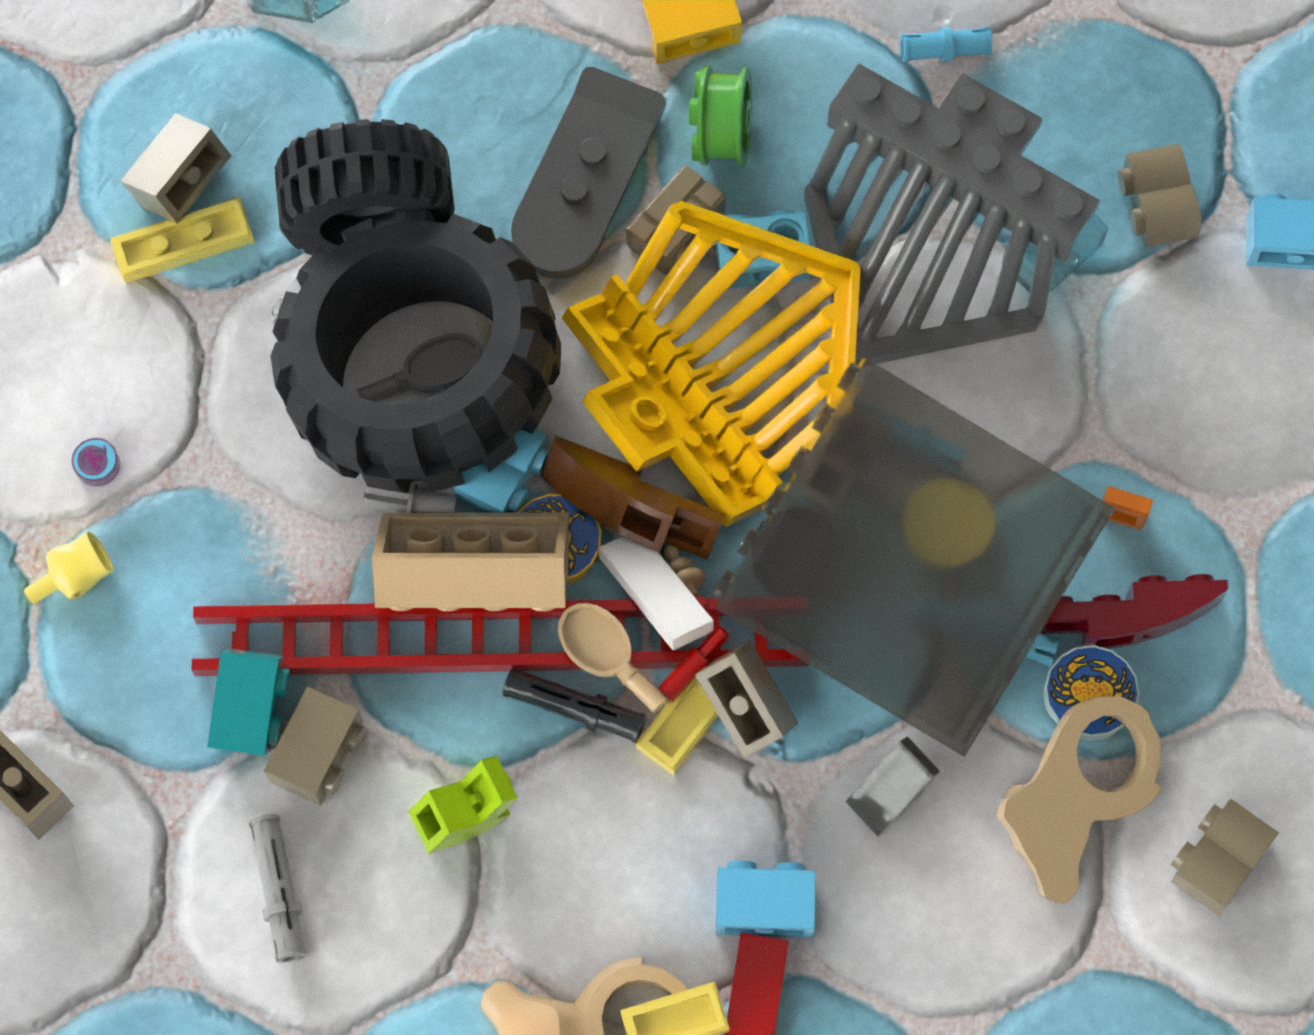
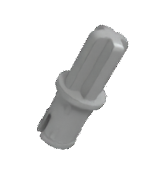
M412 484L408 493L367 487L366 485L363 503L367 508L395 513H456V502L458 501V495L456 494L452 495L418 489L417 484Z

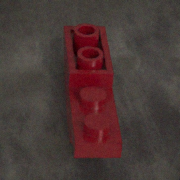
M1195 574L1186 577L1185 581H1167L1165 576L1149 575L1139 578L1138 582H1132L1126 595V600H1121L1120 596L1113 594L1099 595L1092 598V601L1076 602L1070 596L1049 597L1045 599V602L1038 603L1034 614V630L1042 634L1082 633L1083 646L1095 645L1113 649L1135 645L1178 630L1206 614L1222 601L1228 590V579L1214 580V577L1209 574Z

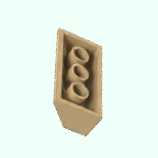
M382 513L372 554L375 608H390L394 611H407L412 608H437L441 611H454L460 608H484L488 611H502L507 608H531L535 611H550L554 608H566L569 563V513Z

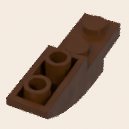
M557 435L555 436L541 477L566 500L609 529L660 553L663 543H667L708 559L725 517L724 513L639 480L642 470L636 472L630 464Z

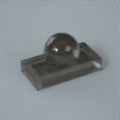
M907 736L894 746L845 802L878 837L885 833L902 813L921 797L925 788L941 771Z

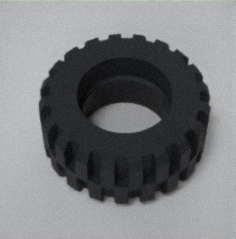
M369 119L356 120V123L344 124L339 122L330 124L329 128L323 130L317 128L309 131L306 137H297L291 141L290 145L284 148L275 165L280 230L298 250L303 249L309 255H313L320 247L329 254L344 243L342 238L343 230L369 218L373 220L375 227L396 222V211L430 210L437 222L447 224L452 213L454 214L455 211L448 151L432 132L427 129L419 130L416 125L411 123L396 124L394 120L382 119L381 122H370Z

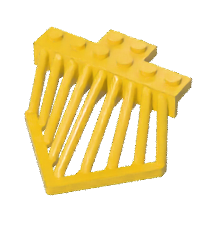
M684 201L675 203L667 210L626 282L624 283L618 274L612 276L601 294L568 307L561 318L610 380V382L589 390L582 403L636 472L671 457L708 506L725 514L722 524L728 527L764 509L783 484L779 475L831 429L845 422L853 409L861 268L853 260ZM682 229L696 234L695 238L649 300L641 304L637 297L676 231ZM719 242L739 249L673 320L661 327L658 326L655 322L712 246ZM762 257L780 263L775 271L701 336L679 347L674 346L753 261ZM806 272L822 278L814 287L724 357L693 370L692 367L786 286L793 277ZM834 293L833 303L823 307L815 318L734 383L715 392L710 391ZM832 327L831 339L821 341L814 351L746 408L728 414L727 411ZM829 362L828 374L819 376L808 389L757 434L747 436L744 434L745 431ZM827 396L826 408L813 422L772 458H764L761 455Z

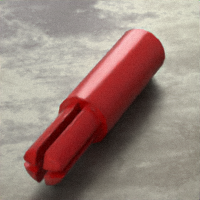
M717 626L698 648L694 647L660 684L658 689L661 693L674 702L696 678L695 674L710 663L709 659L730 637L728 632L722 627Z

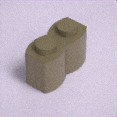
M1180 144L1126 154L1123 169L1118 170V182L1122 195H1129L1134 209L1129 211L1130 225L1134 236L1141 235L1146 248L1199 237L1202 227L1201 212L1195 191L1190 182L1187 163Z
M1231 798L1223 809L1215 804L1212 806L1198 826L1199 829L1205 832L1196 846L1187 841L1171 863V866L1178 870L1171 882L1218 916L1221 915L1279 834L1278 831Z

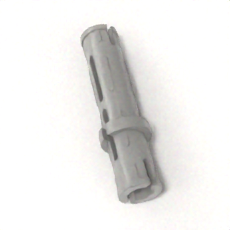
M268 814L251 819L249 828H251L258 870L266 902V908L262 912L264 921L270 922L276 952L275 959L277 963H289L301 960L307 956L298 917L302 914L301 902L295 901L279 823L280 817L275 814Z

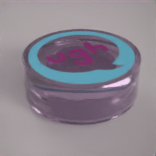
M90 438L81 442L75 448L71 459L73 470L79 480L86 485L94 487L104 486L113 481L118 475L121 465L120 457L115 447L109 441L102 438Z

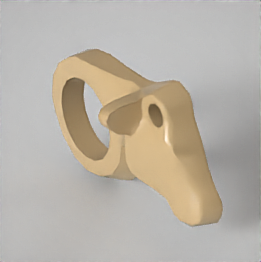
M1121 696L1093 697L1069 708L1056 726L1032 780L1026 785L1019 784L1008 787L1003 796L1004 800L999 804L997 817L1008 830L1013 848L1033 871L1039 893L1055 903L1065 904L1074 897L1079 889V863L1088 840L1091 825L1095 821L1114 820L1137 814L1149 806L1162 790V787L1155 783L1161 764L1160 737L1149 718L1151 715L1141 705ZM1102 716H1109L1119 720L1130 731L1135 743L1136 760L1131 774L1122 785L1110 791H1103L1093 787L1083 777L1077 760V746L1082 732L1092 721Z
M642 957L619 960L605 967L584 988L574 1003L530 995L519 990L511 982L498 981L485 989L480 1007L499 1035H605L602 1024L605 1007L612 997L625 987L645 984L658 987L668 995L687 989L683 982L663 968L643 965Z

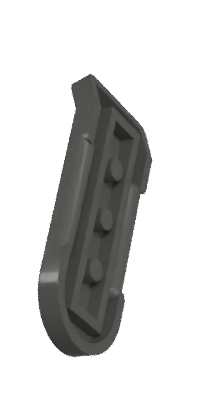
M586 67L582 71L574 94L512 221V242L534 265L538 275L548 278L570 277L585 270L595 260L605 240V234L639 162L646 154L667 105L666 97L661 93L595 67Z

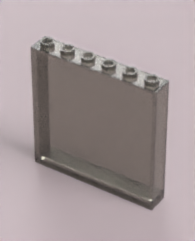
M863 358L858 366L850 362L836 385L843 392L834 407L826 403L811 427L818 432L809 448L800 445L792 457L786 470L793 473L784 490L776 486L762 508V512L768 516L759 531L751 527L737 550V553L742 555L743 558L734 573L726 569L712 592L713 595L718 597L714 605L717 610L965 757L1115 508L870 360Z

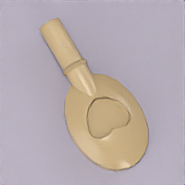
M589 603L575 604L563 612L558 622L559 639L565 653L579 668L594 676L604 678L617 676L622 681V685H626L653 713L657 712L666 703L667 699L639 672L638 668H635L630 663L632 654L630 639L623 625L615 616L607 610Z

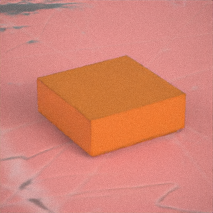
M1108 486L1097 516L1140 530L1143 529L1149 516L1153 499Z

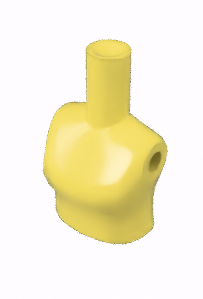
M87 531L75 541L49 551L46 557L49 573L25 588L24 592L28 600L34 605L56 590L62 592L69 599H76L89 592L101 579L113 573L114 567L101 542L93 533Z

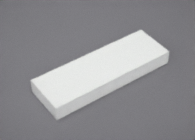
M624 536L599 547L600 560L672 650H676L713 631V619L657 551Z

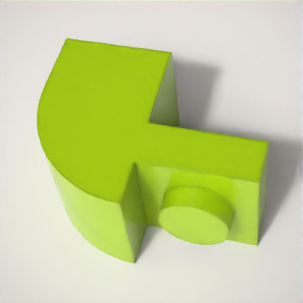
M493 756L481 760L461 781L429 790L408 813L428 854L461 844L495 827L511 815L508 807L518 797L513 789L509 775L504 771L498 757Z

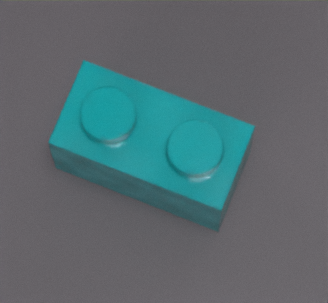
M229 648L221 652L207 744L208 748L265 756L271 750V744H278L282 733L283 717L276 716L278 697H286L290 678V669L282 668L283 656Z

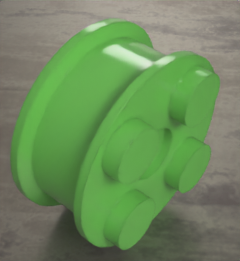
M705 66L703 70L696 71V98H691L689 103V124L697 125V134H693L692 161H700L701 166H707L710 159L737 160L739 167H746L752 130V80L750 69L743 67L740 74L713 73L711 66Z

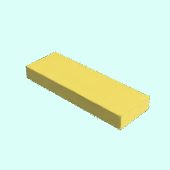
M240 197L185 214L178 223L166 220L110 238L125 284L255 242Z

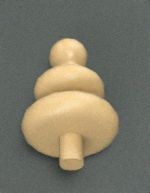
M667 545L663 549V557L670 561L668 565L692 595L698 596L697 590L705 581L704 571L701 568L694 567V562L691 558L680 557L679 548Z

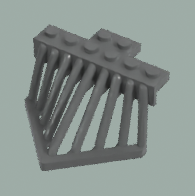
M858 63L829 105L827 126L833 129L834 133L812 179L804 189V200L817 248L854 261L856 253L890 186L903 170L909 173L860 267L858 310L864 303L866 294L912 206L927 184L934 187L861 328H859L857 323L855 368L1036 331L1046 311L1055 258L1065 263L1067 262L1075 242L1099 206V199L1021 156L1040 128L1043 118L964 73L960 75L944 101L937 108ZM856 142L859 146L830 207H828L826 199L828 184L847 145ZM880 156L884 160L839 248L835 230L844 221L846 212L870 163ZM953 199L959 201L903 323L895 335L877 338L881 326L931 231ZM980 213L985 216V219L942 325L921 329L925 316L963 237ZM1004 227L1012 233L991 306L985 317L964 321L993 246ZM1030 242L1038 247L1028 306L1024 309L1008 312L1023 258ZM834 293L829 297L831 303L834 301Z

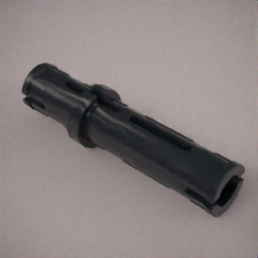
M512 667L509 671L503 687V696L511 697L586 724L585 729L592 732L601 729L637 743L645 725V713H638L610 703L605 695L598 693L596 697L520 671L515 667Z

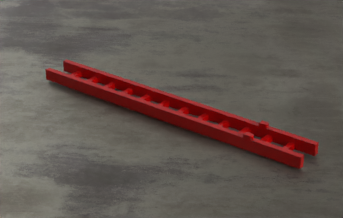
M694 596L713 619V630L719 626V616L754 615L755 649L766 667L809 666V648L767 649L766 615L807 614V596L732 598ZM632 599L566 600V608H554L550 611H535L531 608H507L502 611H488L484 608H460L454 611H441L437 608H412L407 611H394L390 608H375V603L193 606V619L196 624H236V631H232L231 648L235 650L249 651V624L283 623L282 656L284 660L282 668L290 669V675L510 671L512 667L518 668L520 671L583 670L565 652L531 653V619L561 618L567 608L579 603H589L607 610L618 619L624 629L625 617L646 616ZM519 619V653L484 654V620ZM437 620H472V654L437 655ZM377 621V656H343V622ZM390 621H425L424 655H390ZM330 622V656L296 657V623ZM660 635L661 651H632L630 663L638 669H675L693 648L691 650L673 651ZM719 648L709 660L712 662L732 650H720ZM220 658L192 659L191 670L194 676H217Z

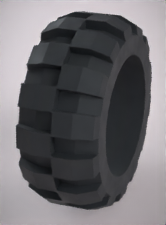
M430 210L396 211V222L375 227L373 220L369 218L343 230L342 238L344 243L329 254L320 247L299 269L296 279L301 289L298 293L286 291L272 330L278 341L274 344L270 356L275 388L286 406V411L300 437L311 444L318 459L340 475L356 478L361 473L367 487L408 493L411 482L425 481L429 491L436 492L464 485L462 472L484 463L490 473L516 453L518 447L514 437L521 429L530 434H533L553 400L548 385H554L560 375L561 340L555 325L556 317L546 288L538 280L534 265L513 242L501 237L496 240L492 228L453 213L446 224L437 222ZM424 302H452L475 309L493 322L487 346L475 366L460 381L435 396L416 402L387 404L361 398L343 388L346 365L356 344L374 324L401 308Z

